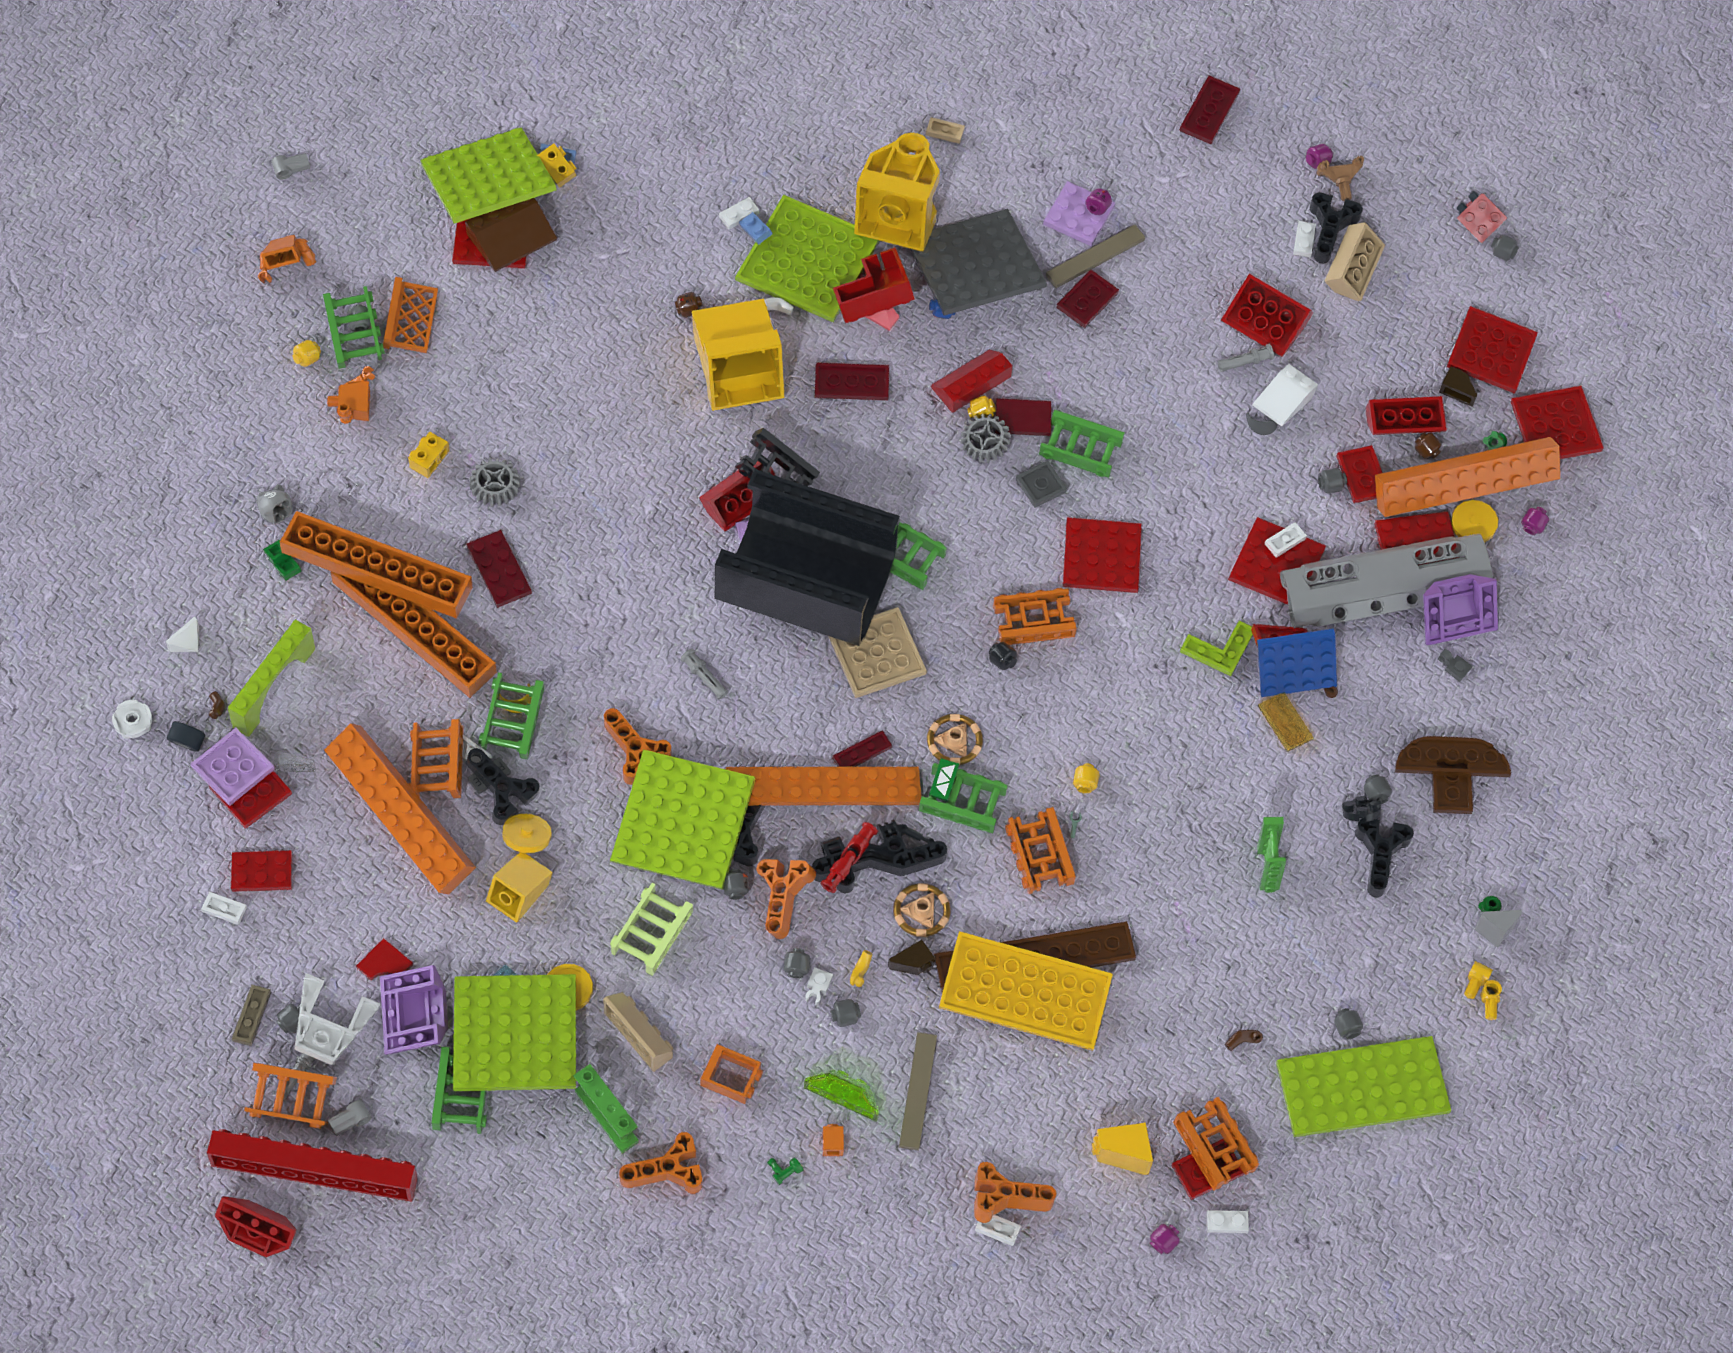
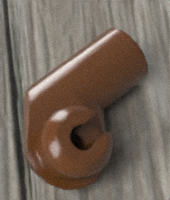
M214 691L209 695L214 703L212 710L209 711V716L212 719H217L218 716L220 717L223 714L226 705L219 693Z

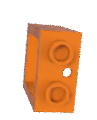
M717 1044L702 1074L700 1086L745 1104L747 1099H751L754 1094L755 1088L753 1086L755 1081L759 1082L762 1077L761 1062ZM722 1058L753 1071L743 1093L712 1081Z

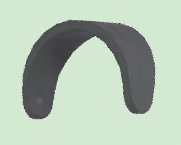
M1249 412L1246 413L1250 429L1259 435H1269L1278 427V424L1273 420L1267 422L1257 421L1250 416Z

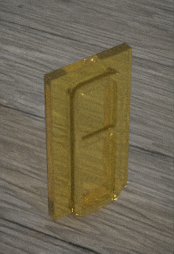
M1285 692L1258 704V708L1287 752L1314 739Z

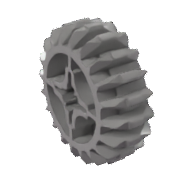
M983 413L980 419L975 415L974 422L969 419V426L964 425L965 431L961 432L963 437L961 444H964L962 448L964 451H967V456L972 455L974 461L979 457V462L981 463L984 459L989 463L990 458L996 461L997 455L1003 457L1002 451L1007 452L1008 447L1006 445L1011 443L1009 440L1011 434L1008 432L1009 427L1004 426L1005 421H999L998 416L992 419V414L985 418ZM991 427L996 429L1001 437L991 433ZM971 440L979 443L981 448L978 449L973 446Z
M498 457L496 461H492L489 458L488 463L482 460V466L476 465V470H472V476L469 478L472 495L476 496L478 502L483 500L484 505L490 502L491 507H493L494 503H497L499 507L501 502L507 504L508 499L513 500L514 495H517L518 488L520 487V476L517 469L513 468L512 463L507 464L505 459L499 462ZM506 477L510 480L507 486L504 485ZM482 479H485L484 487L480 485Z

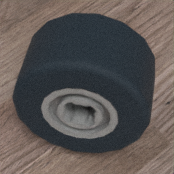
M177 721L172 723L167 735L168 741L195 752L200 750L205 738L204 732Z

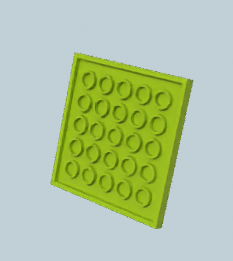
M522 127L502 134H496L486 139H480L477 142L446 150L443 153L420 160L421 166L454 224L557 190L556 184L540 157L537 156V152Z
M783 195L766 223V226L773 234L759 245L755 242L737 272L735 280L775 298H782L791 305L834 322L840 312V308L833 288L859 279L864 270L861 259L871 256L880 241L854 234V224Z
M643 749L610 861L723 890L756 778Z
M576 974L455 976L453 1091L576 1089V1079L573 1077L576 1074Z

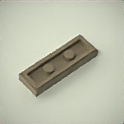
M251 985L232 1036L233 1042L252 1046L271 995V989Z

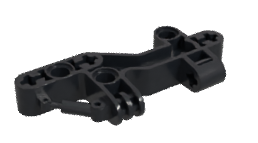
M894 819L891 820L890 824L885 822L884 826L877 824L882 844L875 845L869 843V846L854 865L851 864L850 872L845 878L850 883L843 884L840 882L837 889L844 894L850 893L854 889L855 883L853 872L866 868L877 869L897 876H905L940 865L946 860L947 846L942 841L934 842L933 838L923 837L922 833L907 827L906 824L897 825ZM907 835L918 841L923 840L927 844L907 849L902 836ZM840 836L821 842L824 857L816 859L812 864L816 871L815 881L821 882L825 880L830 873V868L841 858L845 847ZM896 845V846H898L899 848H898V849H892V848H890V846ZM851 848L847 850L853 851L856 855V858L858 857V852L855 849ZM920 856L923 857L924 860L918 861L915 858Z

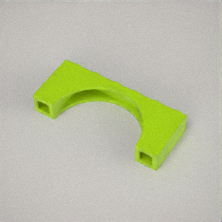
M295 619L228 706V712L233 728H237L247 737L252 734L260 723V711L264 699L280 672L296 659L305 664L314 652L315 644L310 627Z

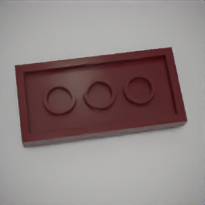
M1208 75L1183 120L1179 131L1212 144L1241 89Z
M816 362L815 398L888 401L889 365Z
M501 530L466 544L497 608L532 594V590Z

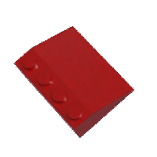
M1249 273L1221 321L1264 347L1266 344H1270L1273 352L1283 357L1313 315V311Z

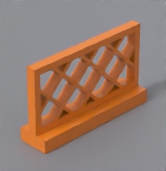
M395 277L383 348L390 349L391 346L427 353L438 288L402 281L403 278ZM404 288L412 289L415 294L408 297L404 292ZM425 292L433 293V298L426 301L421 294ZM419 297L423 303L416 307L411 300ZM408 302L412 309L405 313L401 306ZM426 306L430 313L423 316L419 309ZM414 312L420 317L415 322L409 318V315ZM405 318L410 325L402 328L398 321ZM424 322L427 329L421 332L416 325ZM411 328L417 333L412 338L405 332ZM403 334L407 340L403 343L397 342L395 337ZM420 337L425 343L424 347L417 346L413 341Z

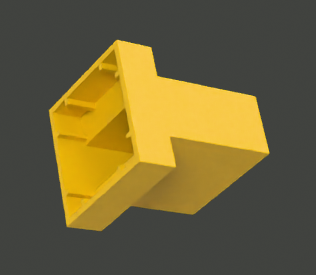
M764 298L692 311L693 335L707 382V394L712 411L784 398L782 344L777 329L773 330Z

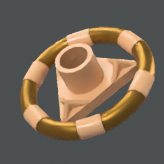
M948 714L933 722L927 733V744L932 755L939 761L942 758L963 765L977 757L983 745V736L977 723L969 717L960 714ZM949 721L963 722L934 737V734L942 724ZM966 724L971 728L976 737V744L968 755ZM934 742L961 756V758L944 756L940 753Z
M917 883L900 891L894 902L893 913L897 924L905 932L916 937H928L944 929L949 921L951 908L949 900L939 888L926 883ZM914 891L931 892L901 907L908 894ZM934 895H936L943 906V916L937 925L933 927ZM901 912L929 929H915L909 926L902 917Z

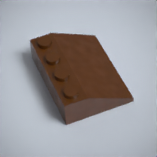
M535 198L465 221L466 234L494 272L557 240L553 229Z

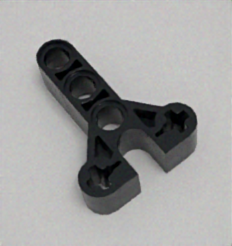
M1318 192L1312 196L1309 210L1313 215H1316L1322 227L1314 258L1318 263L1324 264L1330 260L1339 231L1349 225L1359 223L1363 211L1360 203L1345 199L1342 210L1334 211L1331 208L1333 195Z
M474 748L468 753L466 761L468 768L493 793L494 810L492 820L497 825H504L507 819L517 813L518 809L509 801L508 797L516 796L525 806L536 798L540 788L539 782L536 779L527 778L522 780L507 777L481 749ZM477 756L481 761L475 763L471 760V757ZM490 770L494 775L488 777L484 774V771ZM504 784L507 790L501 791L497 786ZM527 787H528V788H531V787L534 788L533 791H532V790L526 791ZM498 812H505V815L498 816Z
M762 805L747 807L746 813H752L753 815L744 817L741 829L745 831L739 834L738 846L734 851V861L748 867L755 865L758 861V847L753 843L751 832L765 808Z
M1362 818L1356 827L1355 836L1358 840L1363 841L1371 854L1367 891L1372 897L1378 898L1384 894L1388 884L1391 856L1399 849L1410 845L1414 831L1409 825L1393 823L1390 837L1384 838L1379 834L1380 820L1366 821V818ZM1379 848H1382V849H1384L1386 852H1385V853H1382V852H1380L1378 849H1379ZM1376 866H1381L1384 870H1378ZM1373 884H1379L1382 888H1376Z

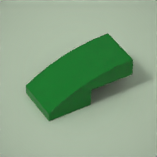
M280 540L263 549L285 581L302 572L300 566L291 556L282 553Z

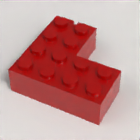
M895 247L880 252L885 270L881 269L877 254L862 258L861 261L866 277L833 288L845 323L855 322L859 318L872 316L877 312L889 310L900 304H907L915 299Z

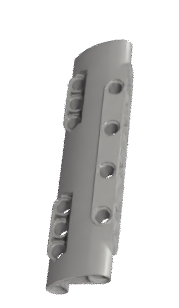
M1479 533L1457 538L1445 537L1308 563L1300 568L1281 571L1280 579L1282 586L1287 590L1291 625L1297 628L1308 625L1324 626L1423 607V594L1434 582L1469 574L1493 578L1487 549ZM1457 543V547L1451 551L1452 545ZM1439 546L1438 552L1433 554L1434 548ZM1421 550V554L1415 557V553ZM1465 556V557H1461V558L1450 559V560H1445V561H1440V562H1435V563H1429V564H1424V565H1419V566H1418V564H1423V563H1428V562H1434V561H1439V560H1444V559H1449V558H1455V557ZM1349 563V568L1343 571L1344 565ZM1331 567V571L1325 574V570ZM1313 570L1312 576L1307 578V573ZM1355 576H1356V578L1345 579V580H1340V581H1335V582H1330V583H1324V584L1309 586V585H1313V584H1318V583H1323V582H1329V581H1334V580H1339V579L1350 578V577H1355ZM1413 594L1412 599L1407 601V597ZM1377 601L1376 606L1371 608L1372 602ZM1341 607L1340 613L1335 615V610Z

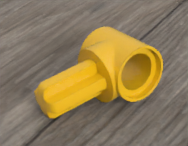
M1477 961L1474 962L1467 976L1469 983L1464 992L1468 999L1476 997L1480 986L1485 985L1493 969Z
M1496 980L1487 981L1480 993L1482 1002L1485 1003V1018L1491 1021L1497 1018V1003L1500 1002V993L1502 991L1501 984ZM1487 989L1493 990L1495 994L1488 993Z

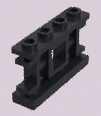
M765 428L755 431L752 435L753 439H751L750 443L756 447L752 457L742 456L740 462L735 465L740 474L751 478L754 469H756L753 466H755L757 461L763 465L760 471L770 474L768 470L773 462H776L785 470L781 478L806 486L812 485L813 479H816L820 473ZM765 448L771 452L768 458L762 455ZM793 470L799 474L796 481L790 477Z

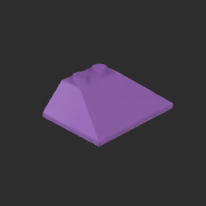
M1469 574L1434 582L1423 594L1425 644L1427 646L1498 630L1496 579Z
M431 965L380 976L384 1054L389 1055L440 1044L448 1030L446 989L436 967Z

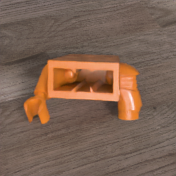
M295 235L270 241L260 253V269L262 271L258 274L259 280L263 284L265 279L271 283L272 276L267 270L300 262L301 257L306 266L314 265L316 263L315 254L309 248L308 241L302 238L297 239Z
M370 366L364 367L362 374L340 385L338 396H327V406L338 407L337 414L340 417V421L344 424L350 423L352 419L369 421L370 386L367 380L375 378V375L371 373L374 369Z

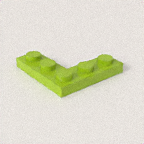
M1238 621L1223 650L1188 634L1180 649V653L1232 676L1253 636L1252 626Z

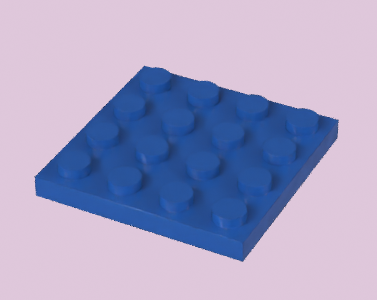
M1334 629L1257 640L1261 697L1337 686Z

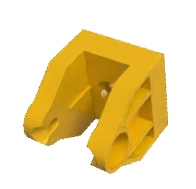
M905 133L899 136L896 141L870 153L857 182L854 234L924 251L936 223L937 210L932 199L939 183L940 170L929 150L930 144L928 139L923 135Z

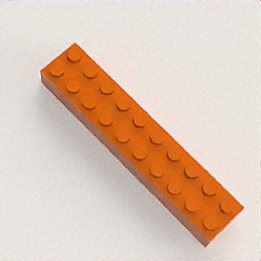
M1551 437L1376 474L1377 509L1384 517L1558 480L1560 479L1559 445Z
M298 511L295 512L280 540L281 551L284 554L456 619L473 588L472 577Z
M331 571L333 584L469 698L497 673L496 662L432 609Z
M350 723L324 749L439 893L450 894L476 868L362 726Z

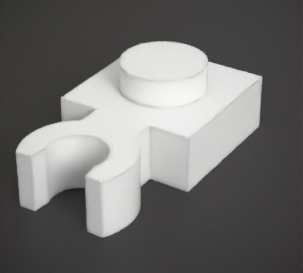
M814 967L807 984V988L812 990L806 993L805 1001L808 1002L811 996H815L817 998L815 1005H818L821 1000L820 992L823 994L827 993L833 974Z

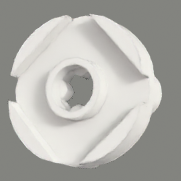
M127 700L117 706V710L112 716V722L115 730L123 738H137L150 731L152 714L146 704H142L138 700ZM129 716L138 717L135 722H128Z

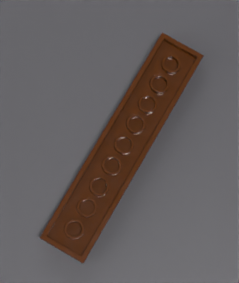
M1128 921L1000 942L1090 968L1136 960ZM954 950L934 953L941 992L944 989Z

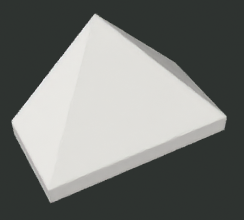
M193 617L166 641L170 652H198L199 625L197 618Z

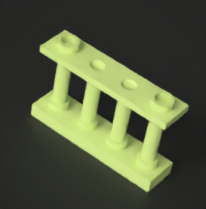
M651 883L649 888L646 887L641 894L642 899L619 935H615L610 943L613 955H616L619 949L628 952L644 961L646 973L652 976L693 913V904L687 901L683 907H678L656 895L654 883ZM652 901L673 912L676 918L673 922L670 921L668 923L644 909ZM639 917H642L665 929L666 933L663 938L660 937L658 939L634 925ZM632 933L653 944L656 948L653 954L648 955L624 942L628 934Z

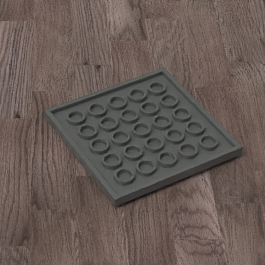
M1008 209L933 229L923 252L910 249L944 316L1047 287V282Z

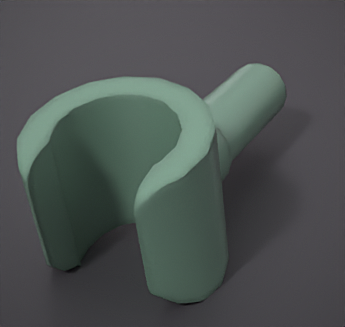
M1071 811L1069 814V818L1072 821L1070 838L1075 839L1076 826L1081 821L1082 815L1079 812V817L1074 820L1072 818L1073 811Z

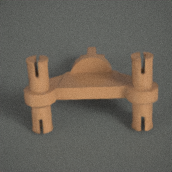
M1358 156L1352 161V164L1329 167V162L1325 160L1318 165L1316 173L1318 176H1325L1332 180L1339 187L1342 201H1345V199L1351 200L1349 184H1351L1352 178L1362 168L1364 158L1363 156Z

